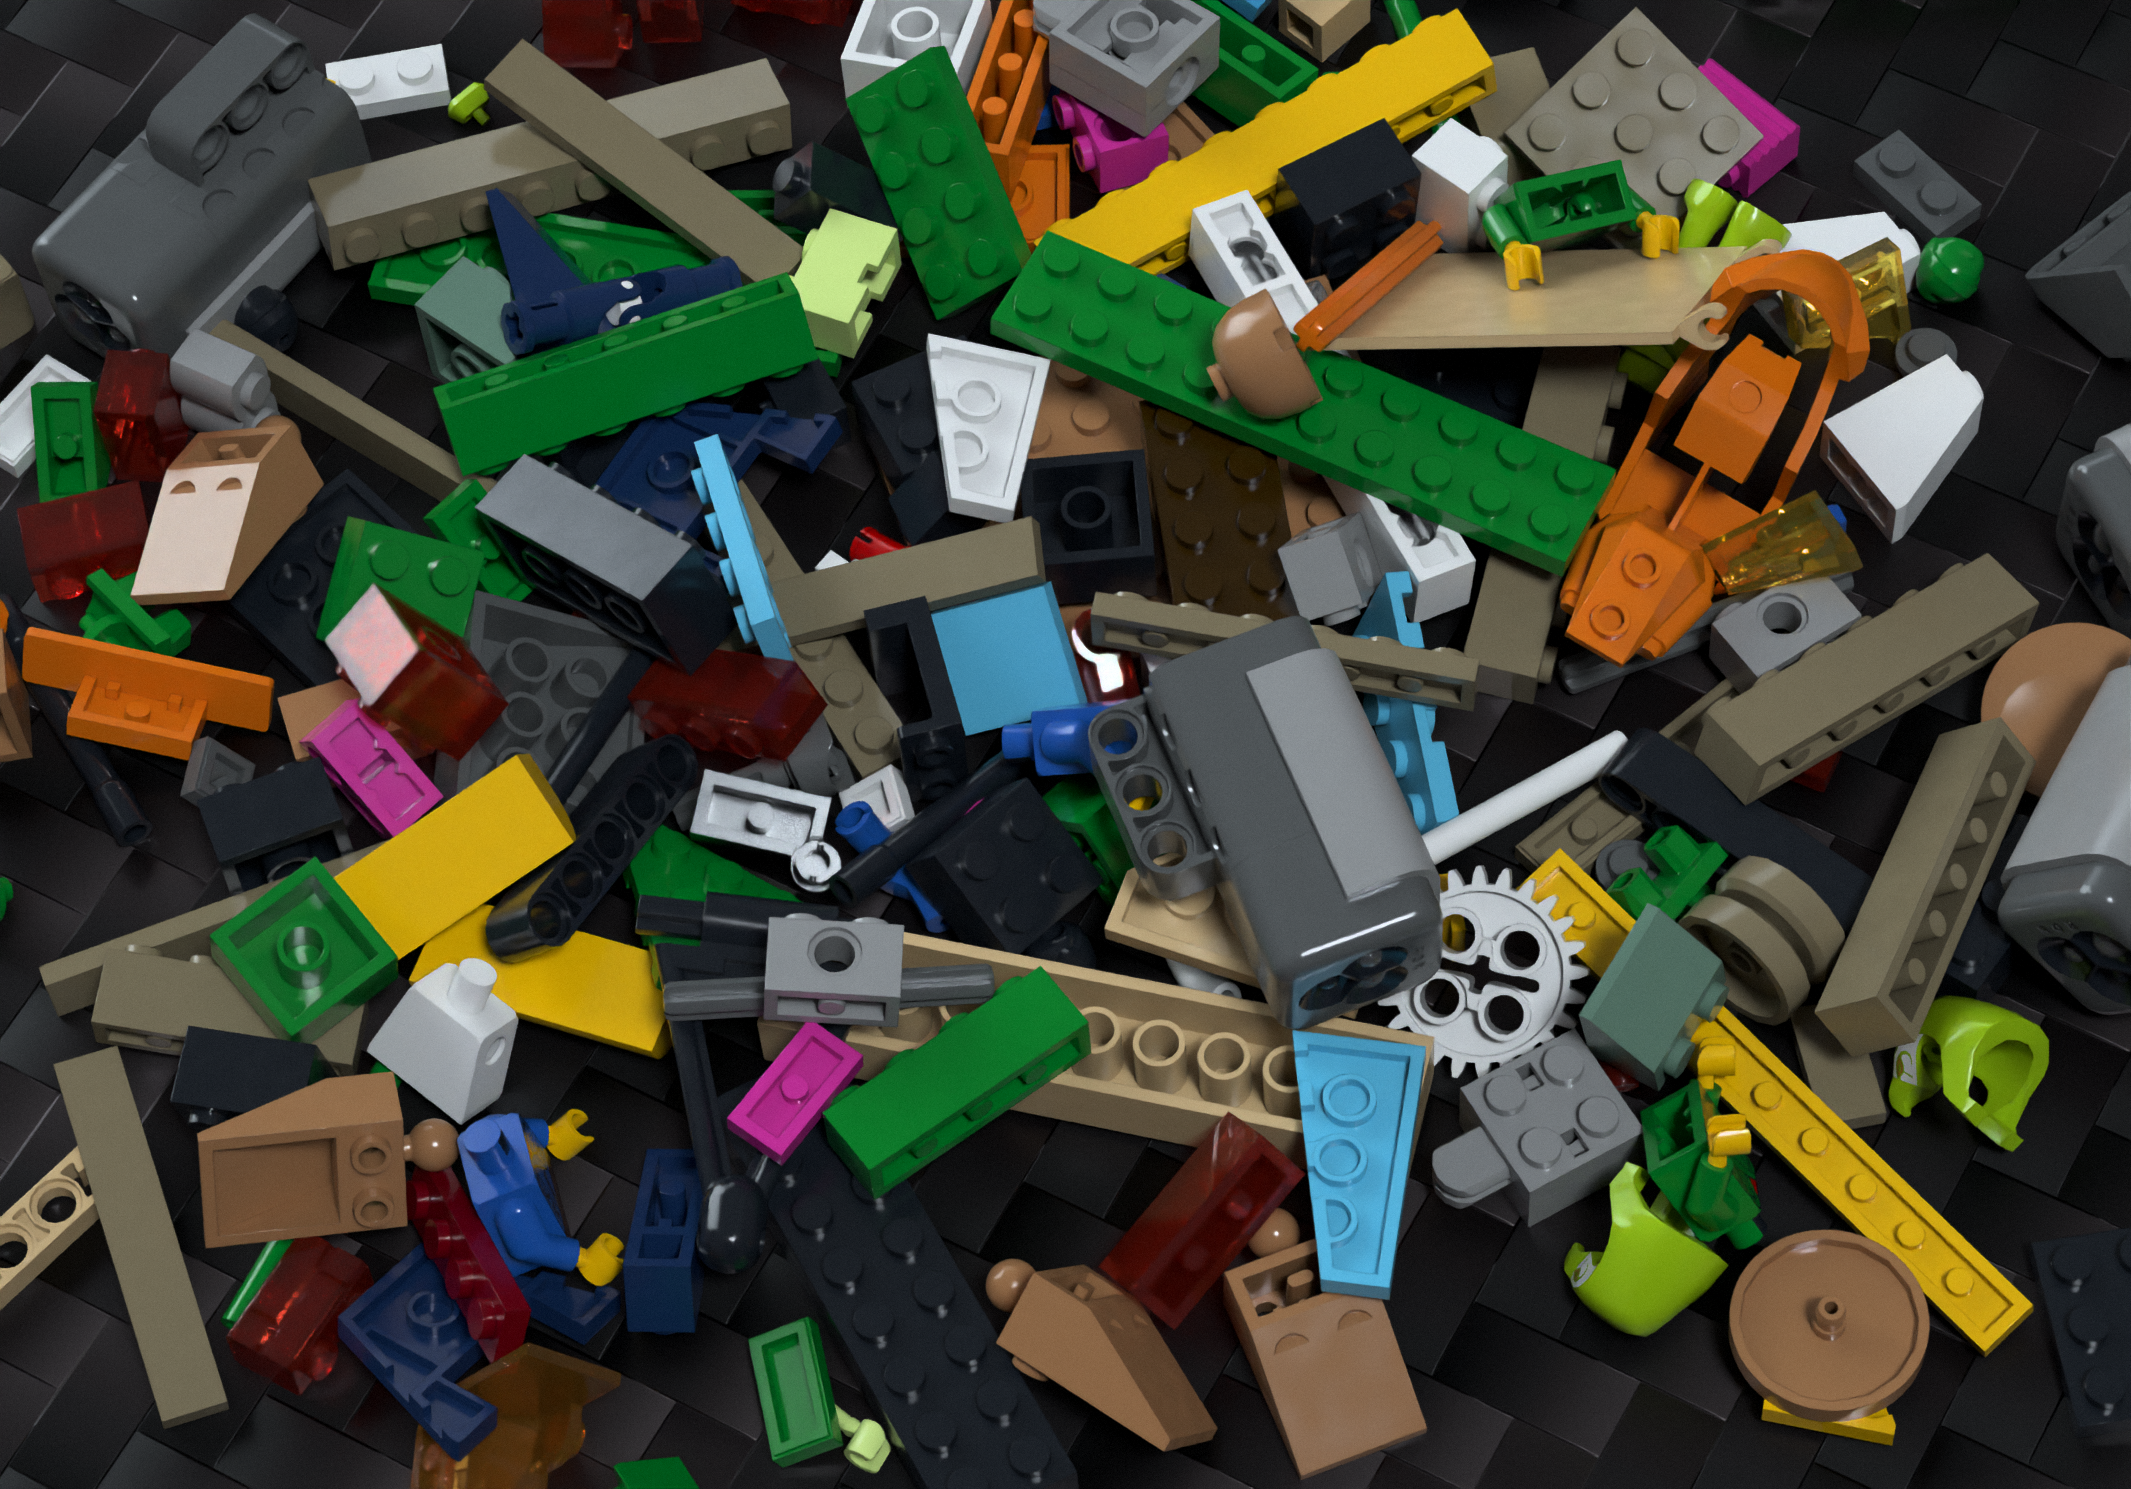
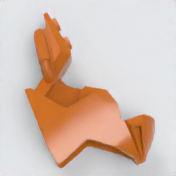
M1801 249L1752 257L1726 267L1712 285L1710 303L1723 304L1726 306L1727 314L1721 319L1710 318L1705 327L1711 334L1721 335L1727 333L1730 335L1737 318L1749 306L1759 299L1765 300L1780 290L1803 297L1819 310L1830 328V351L1810 411L1786 461L1774 493L1762 513H1757L1710 486L1707 482L1714 469L1740 484L1746 482L1778 423L1802 363L1788 355L1786 358H1783L1763 347L1764 341L1752 334H1749L1722 361L1695 401L1673 444L1704 462L1697 477L1649 451L1670 419L1708 377L1709 360L1716 350H1704L1690 343L1655 391L1644 422L1615 478L1613 487L1596 517L1597 523L1588 530L1574 555L1559 597L1561 599L1560 608L1572 616L1564 636L1619 668L1635 653L1651 661H1654L1657 657H1663L1712 606L1711 598L1713 594H1723L1728 591L1761 547L1819 432L1839 379L1850 382L1862 373L1870 352L1868 322L1853 278L1843 265L1831 256L1822 252Z

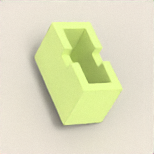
M830 208L820 228H813L809 232L802 250V263L795 276H789L800 294L815 347L854 359L873 322L872 314L865 312L871 298L883 302L902 265L896 228Z

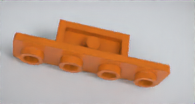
M29 627L24 636L22 678L27 682L77 692L67 715L66 735L189 761L193 742L199 740L206 720L266 732L270 726L274 695V680L270 677L35 627Z

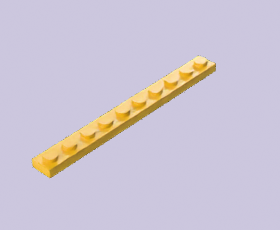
M1559 848L1516 890L1519 891L1523 884L1529 879L1534 878L1537 880L1533 896L1534 900L1540 903L1554 894L1559 897L1556 906L1550 914L1555 920L1574 915L1576 921L1563 934L1566 941L1584 940L1587 946L1572 956L1581 965L1590 968V974L1599 982L1636 921ZM1723 1006L1711 1023L1704 1019L1702 1020L1690 1040L1695 1043V1049L1686 1067L1698 1077V1047L1702 1039L1706 1037H1734L1735 1076H1714V1082L1722 1088L1720 1100L1734 1114L1745 1113L1746 1126L1858 1235L1879 1243L1902 1260L1919 1282L1926 1301L1977 1351L1986 1357L2034 1311L2033 1304L1730 1011Z

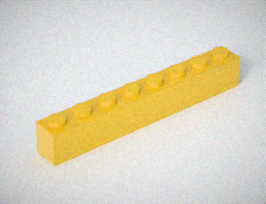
M1458 8L1444 16H1431L1420 22L1411 34L1391 45H1378L1370 49L1357 64L1338 74L1329 73L1319 77L1310 84L1306 92L1285 103L1276 102L1266 106L1255 116L1253 121L1233 132L1223 131L1213 135L1202 145L1200 150L1180 161L1170 160L1162 163L1142 182L1127 190L1118 189L1106 194L1091 210L1074 219L1065 218L1053 223L1044 231L1040 238L1033 241L1035 249L1048 230L1152 275L1165 274L1191 260L1188 253L1192 209L1248 189L1260 211L1267 218L1274 214L1279 168L1383 118L1386 119L1400 142L1404 143L1470 105L1497 91L1494 63Z

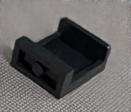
M926 596L863 611L875 683L884 696L916 689L924 716V721L897 728L902 772L911 802L922 799L936 801L969 776L962 720Z

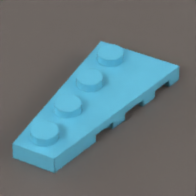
M718 434L696 441L694 444L701 467L691 470V474L703 506L711 503L714 505L715 512L705 515V519L716 550L721 551L727 548L730 557L719 561V565L731 597L741 594L744 604L733 608L743 639L746 644L758 641L783 702L805 695L807 691L801 673L789 649L792 646L772 594L774 591L757 547V540L734 471Z
M1409 571L1385 572L1352 637L1369 639L1374 636H1384L1395 639L1404 646L1425 648L1420 622L1408 623L1403 598L1409 597L1413 593ZM1363 692L1364 712L1371 726L1375 728L1379 743L1393 770L1421 835L1458 816L1459 810L1444 741H1432L1431 738L1435 726V710L1437 705Z
M1292 1030L1321 1291L1390 1300L1426 1061V1046Z

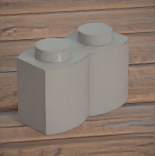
M193 328L170 360V381L173 389L182 395L181 415L185 425L197 432L255 428L262 419L268 416L280 415L276 398L270 391L271 381L268 377L264 360L252 352L202 330Z

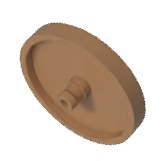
M2090 623L2056 624L2039 629L2020 639L2002 655L1994 666L1985 685L1982 697L1981 722L2001 717L2036 760L2035 767L2023 792L2024 796L2039 802L2058 763L2108 672L2125 666L2131 655V639L2104 626Z
M1839 1230L1800 1232L1784 1237L1763 1249L1752 1259L1740 1275L1731 1298L1728 1319L1729 1343L1733 1357L1739 1370L1751 1387L1779 1409L1801 1418L1821 1422H1842L1860 1419L1872 1415L1896 1401L1910 1387L1918 1375L1925 1357L1930 1330L1929 1312L1924 1293L1919 1282L1906 1264L1879 1243L1861 1235Z

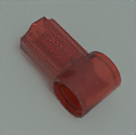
M1092 608L1077 615L1068 626L1067 636L1088 703L1126 700L1141 696L1130 651L1110 648L1105 654L1090 652L1081 640V631L1084 624L1091 620Z

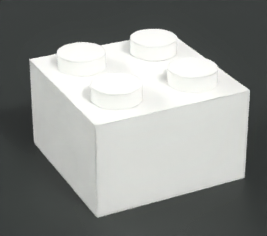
M864 0L840 58L846 98L926 49L937 46L946 47L967 97L993 25L990 0Z

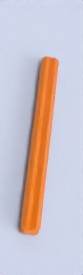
M1419 220L1299 320L1293 328L1300 337L1295 344L1297 348L1304 353L1310 348L1320 353L1442 247L1444 242L1437 235L1442 229L1440 224L1434 220L1428 225Z

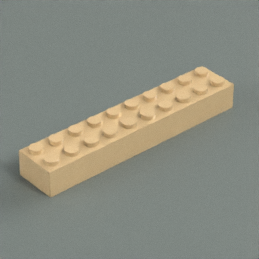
M904 932L902 968L986 963L992 967L996 991L1007 980L1015 976L1025 977L1041 966L1089 1022L1091 1054L1011 1107L1010 1110L1307 1170L1292 1029H1287L1278 1023L1268 1004ZM984 1003L899 1008L898 1027L853 1025L845 1043L863 1055L864 1064L854 1078L870 1081L882 1073L887 1063L898 1053L906 1049L916 1050L937 1036L941 1027L949 1019L962 1012L970 1014ZM759 1016L757 1026L764 1060L774 1062L806 1022L763 1020V1016ZM1337 1017L1310 1028L1296 1030L1426 1046V1061L1409 1167L1410 1174L1434 1075L1435 1037Z

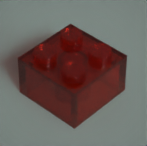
M375 583L369 587L324 640L339 662L335 667L337 674L362 696L357 701L362 711L383 727H388L391 722L403 728L404 734L416 746L429 754L439 749L460 762L509 705L461 636Z

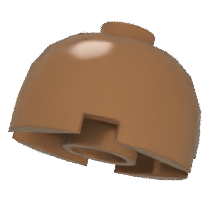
M1266 288L1243 299L1225 313L1216 325L1212 339L1217 363L1206 368L1223 402L1235 396L1239 404L1249 414L1262 419H1282L1300 413L1323 400L1306 362L1303 360L1282 315Z

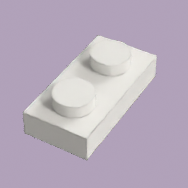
M442 44L325 64L327 79L336 81V85L347 92L357 108L360 120L449 105L451 101Z

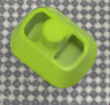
M473 82L453 98L448 105V117L463 124L472 117L482 126L488 123L491 118L483 108L489 103L490 98L487 91L484 90V84Z

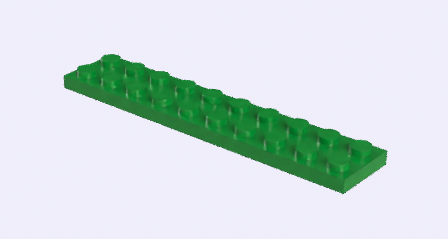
M1048 230L991 318L990 334L1561 577H1563L1614 485L1617 469L1333 350H1323L1320 353L1317 351H1306L1304 353L1299 350L1322 395V401L1300 413L1282 419H1262L1249 414L1239 404L1235 396L1223 402L1206 369L1217 363L1212 339L1216 325L1231 307ZM1291 333L1296 344L1300 337Z

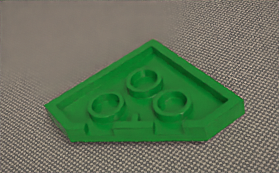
M664 825L658 827L622 872L626 888H632L636 901L634 909L636 922L640 894L705 902L707 891L802 902L791 893L776 888L745 871L735 862L725 860L694 843L684 834L673 831ZM640 934L643 946H649L653 958L651 973L657 989L662 991L654 945L657 943H673L700 947L701 941Z

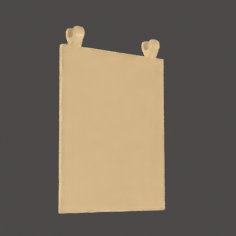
M1764 239L1748 249L1747 246L1679 248L1678 254L1660 249V257L1658 258L1644 256L1641 253V249L1549 251L1541 253L1544 283L1539 284L1536 279L1532 278L1519 280V290L1508 288L1504 260L1496 252L1433 254L1324 350L1674 344L1681 337L1701 349L1713 351L1727 343L1729 334L1714 335L1705 327V318L1721 319L1727 314L1726 306L1723 304L1710 303L1712 285L1726 267L1752 257L1760 256L1763 253H1779L1782 250V244L1775 239ZM1310 348V349H1308L1307 351H1315V350H1314L1313 348Z

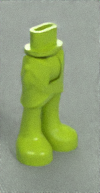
M1693 178L1686 190L1684 202L1688 213L1679 233V248L1707 247L1715 233L1726 224H1728L1727 229L1718 247L1747 246L1748 249L1764 239H1775L1781 242L1783 249L1792 236V233L1771 216L1743 200L1738 204L1735 198L1728 192L1709 182ZM1705 318V325L1710 320V318ZM1679 337L1674 344L1621 345L1625 351L1619 359L1618 371L1629 374L1628 383L1648 394L1654 395L1666 374L1669 373L1690 342Z

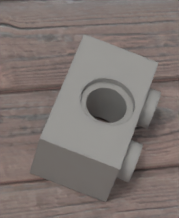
M1360 511L1301 530L1278 549L1300 616L1308 618L1309 621L1321 617L1324 626L1335 625L1360 615L1359 609L1369 605L1371 601L1370 596L1376 591L1383 578Z
M1814 561L1796 573L1793 571L1782 573L1768 585L1765 592L1745 604L1736 602L1726 607L1711 625L1709 658L1736 690L1742 694L1751 689L1754 683L1766 672L1777 669L1780 672L1798 662L1802 655L1813 645L1824 642L1827 645L1845 635L1848 629L1861 619L1862 614ZM1782 628L1792 633L1777 634L1770 630Z
M795 913L785 918L769 917L763 1020L898 1027L904 925L888 924L886 921L874 917L858 918L852 922L821 920L815 915L806 913ZM826 961H840L849 968L840 972H829L819 965Z

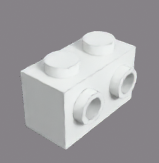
M1450 118L1412 155L1413 162L1422 174L1415 222L1419 220L1426 225L1432 220L1438 222L1442 229L1437 235L1444 242L1441 248L1448 253H1480L1484 249L1489 251L1493 249V246L1484 233L1482 218L1486 209L1494 205V200L1509 188L1507 184L1508 155L1492 139L1486 136L1479 137Z

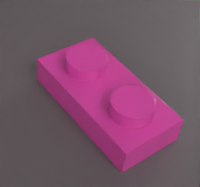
M806 1022L727 1117L728 1129L782 1166L823 1116L822 1112L830 1107L833 1099L848 1086L864 1066L863 1055L817 1023Z

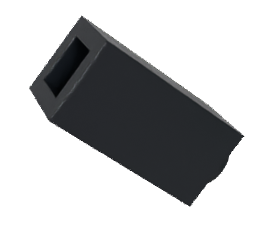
M813 141L791 158L783 160L776 169L772 182V187L775 191L774 219L809 234L813 228H820L831 208L896 228L899 243L903 240L874 170Z

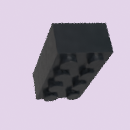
M523 454L474 507L525 584L690 677L738 625L734 611L726 599L730 595L727 586L707 569L703 562L706 552L693 537L682 530H677L675 534L664 530L648 512L639 507H635L632 511L620 506L617 500L599 485L593 484L590 488L579 484L567 469L556 462H551L546 466Z

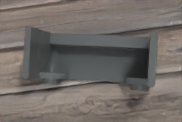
M2131 191L2036 263L2025 275L2035 295L2042 303L2107 358H2122L2124 362L2131 361Z

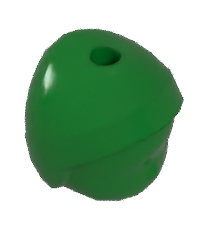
M1933 237L1924 246L1920 254L1919 265L1916 269L1915 278L1919 294L1925 301L1937 305H1951L1968 299L1978 289L1980 274L1985 266L1983 254L1975 245L1964 239Z

